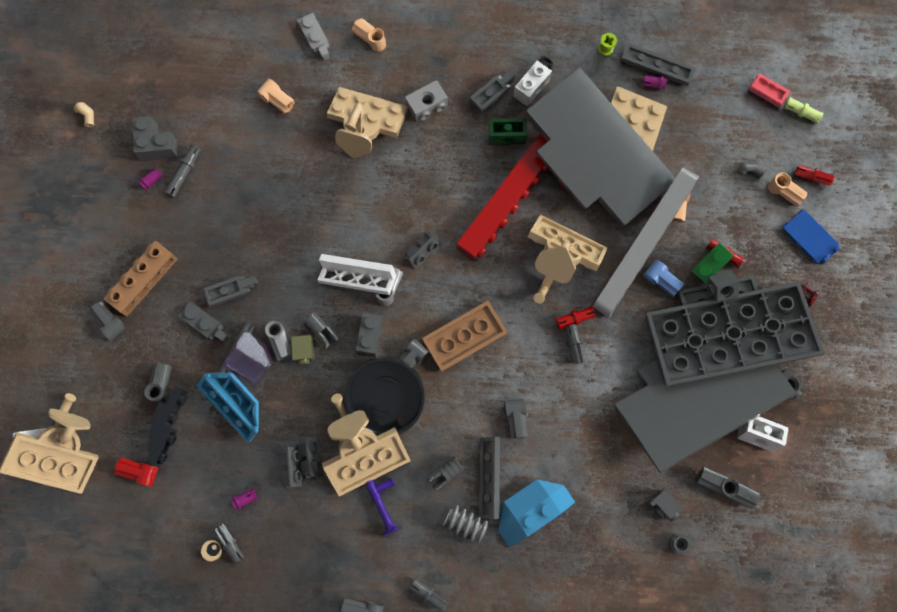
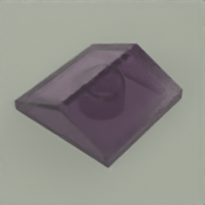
M243 331L223 365L257 384L269 369L275 353L272 347Z

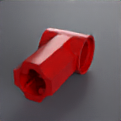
M120 458L115 466V474L135 480L134 482L152 487L159 467Z

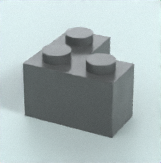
M151 116L132 118L134 154L140 161L178 157L177 140L171 132L158 133V125Z

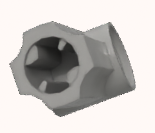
M393 267L396 279L389 297L383 299L380 297V293H376L377 302L381 306H389L394 300L395 292L403 276V272L398 268ZM381 281L379 287L386 288L388 281Z
M277 321L269 322L265 327V333L269 337L277 361L291 357L292 349L284 327ZM273 327H280V332L277 335H271Z

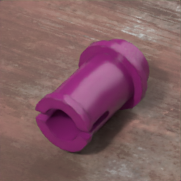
M645 75L643 87L658 88L661 91V89H665L667 78Z
M154 167L143 178L140 177L138 183L144 190L151 189L150 186L163 177V175Z
M251 488L238 496L234 495L231 502L235 510H241L243 506L257 500L258 497L255 490Z

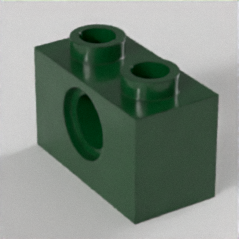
M489 119V145L525 144L527 139V119Z

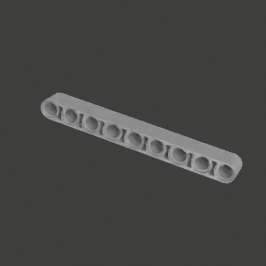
M685 168L681 169L592 308L608 318L611 316L692 191L699 176Z

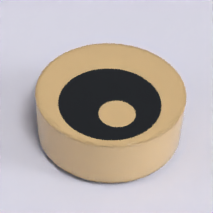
M217 540L205 542L201 548L202 557L207 561L219 559L223 553L222 544Z

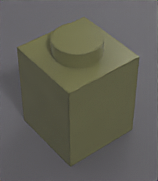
M311 335L292 336V360L298 363V365H309L310 362L315 361L313 337Z

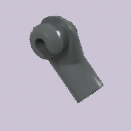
M742 162L740 167L737 168V171L742 175L751 171L759 178L766 172L765 169L755 162Z

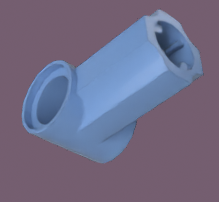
M654 260L643 274V277L649 283L658 285L672 297L675 296L684 284L668 271L667 266L659 260Z

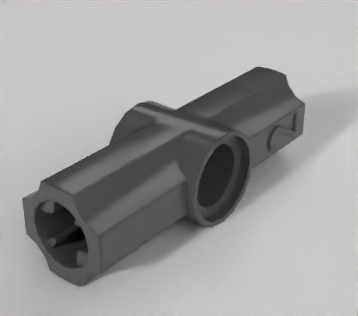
M702 467L697 475L696 483L717 492L722 497H727L750 509H754L758 504L760 493L739 484L734 479H729L706 467ZM726 483H729L731 486L730 493H727L724 489Z

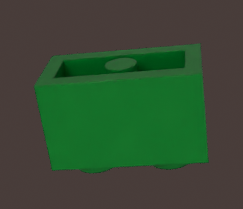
M719 242L692 269V272L706 284L709 281V276L716 274L734 255Z

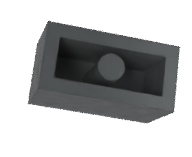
M363 313L356 346L357 354L377 357L384 321L382 315Z

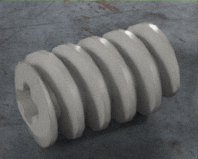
M459 505L451 508L442 526L449 523V530L456 526V534L463 530V538L470 534V541L473 542L477 538V545H479L487 529L488 521L485 520L480 524L481 517L478 516L473 520L472 512L466 516V509L458 512Z

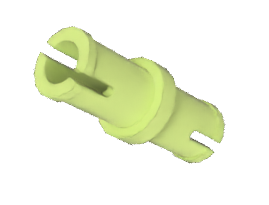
M789 97L784 105V108L797 113L799 117H805L816 124L823 116L822 112L809 107V104H803L792 97Z

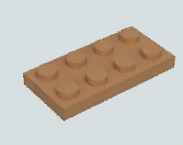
M486 301L423 337L422 340L442 373L507 335L508 332L490 302Z

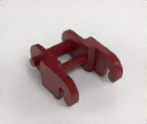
M809 283L802 284L803 292L806 290L812 294L811 297L804 294L805 298L808 299V307H810L816 300L814 297L818 296V290L813 291L809 288Z

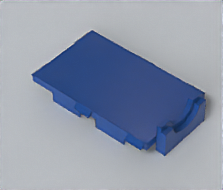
M801 209L797 212L798 215L782 226V229L799 248H802L801 250L809 258H812L811 260L815 264L819 262L823 264L839 250V242L805 209Z

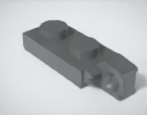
M511 71L503 77L496 75L473 94L469 101L483 113L511 88L510 84L515 80V75Z
M236 276L203 288L208 307L211 308L250 293V289L259 286L255 276L247 279L245 276Z
M191 301L178 315L179 318L208 339L214 340L217 337L225 343L229 336L221 331L223 326L220 322Z

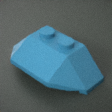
M233 373L204 374L196 387L247 443H250L259 431L258 400Z
M537 479L504 501L498 531L510 548L562 514L575 501L564 485Z

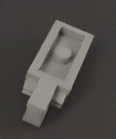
M311 13L298 19V25L312 52H319L323 61L329 59V53L326 49L329 48V43L314 14Z

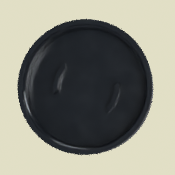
M388 356L370 359L359 366L350 377L345 390V405L348 414L359 410L364 411L368 418V424L365 428L373 431L376 436L393 428L396 429L398 435L409 430L419 419L425 402L424 385L417 371L407 362Z

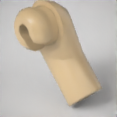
M78 102L74 106V111L84 116V126L93 127L94 111L85 103Z

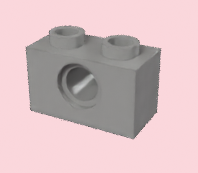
M436 80L405 96V102L415 121L418 122L426 120L436 111H443L448 106V97ZM425 101H430V102H432V103H431V104H424L423 102H425Z

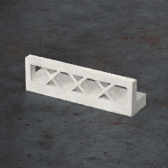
M321 254L319 259L323 267L318 277L319 283L390 295L396 279L393 265ZM327 271L336 273V275L330 279L325 278ZM346 275H352L354 277L353 279L347 282L342 281L341 279ZM365 277L371 279V281L365 285L359 283V281ZM383 280L388 281L386 288L377 286V283Z

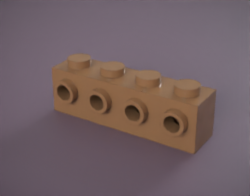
M155 240L154 243L146 247L145 253L133 262L129 271L121 275L119 282L107 291L104 300L120 313L128 316L178 259Z

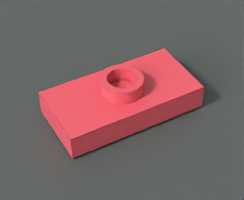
M760 73L748 89L778 108L782 106L791 92Z

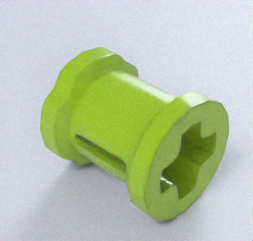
M606 33L601 37V43L598 47L600 55L605 57L612 55L617 43L615 35Z

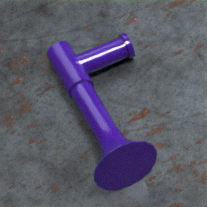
M392 478L378 485H375L373 480L367 482L365 485L385 525V535L383 537L389 536L402 527L396 526L390 519L379 492L395 486Z

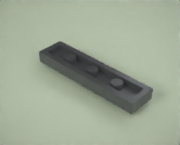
M630 43L627 44L621 62L663 76L685 86L690 84L695 71V67Z
M500 437L480 438L479 517L481 519H499Z

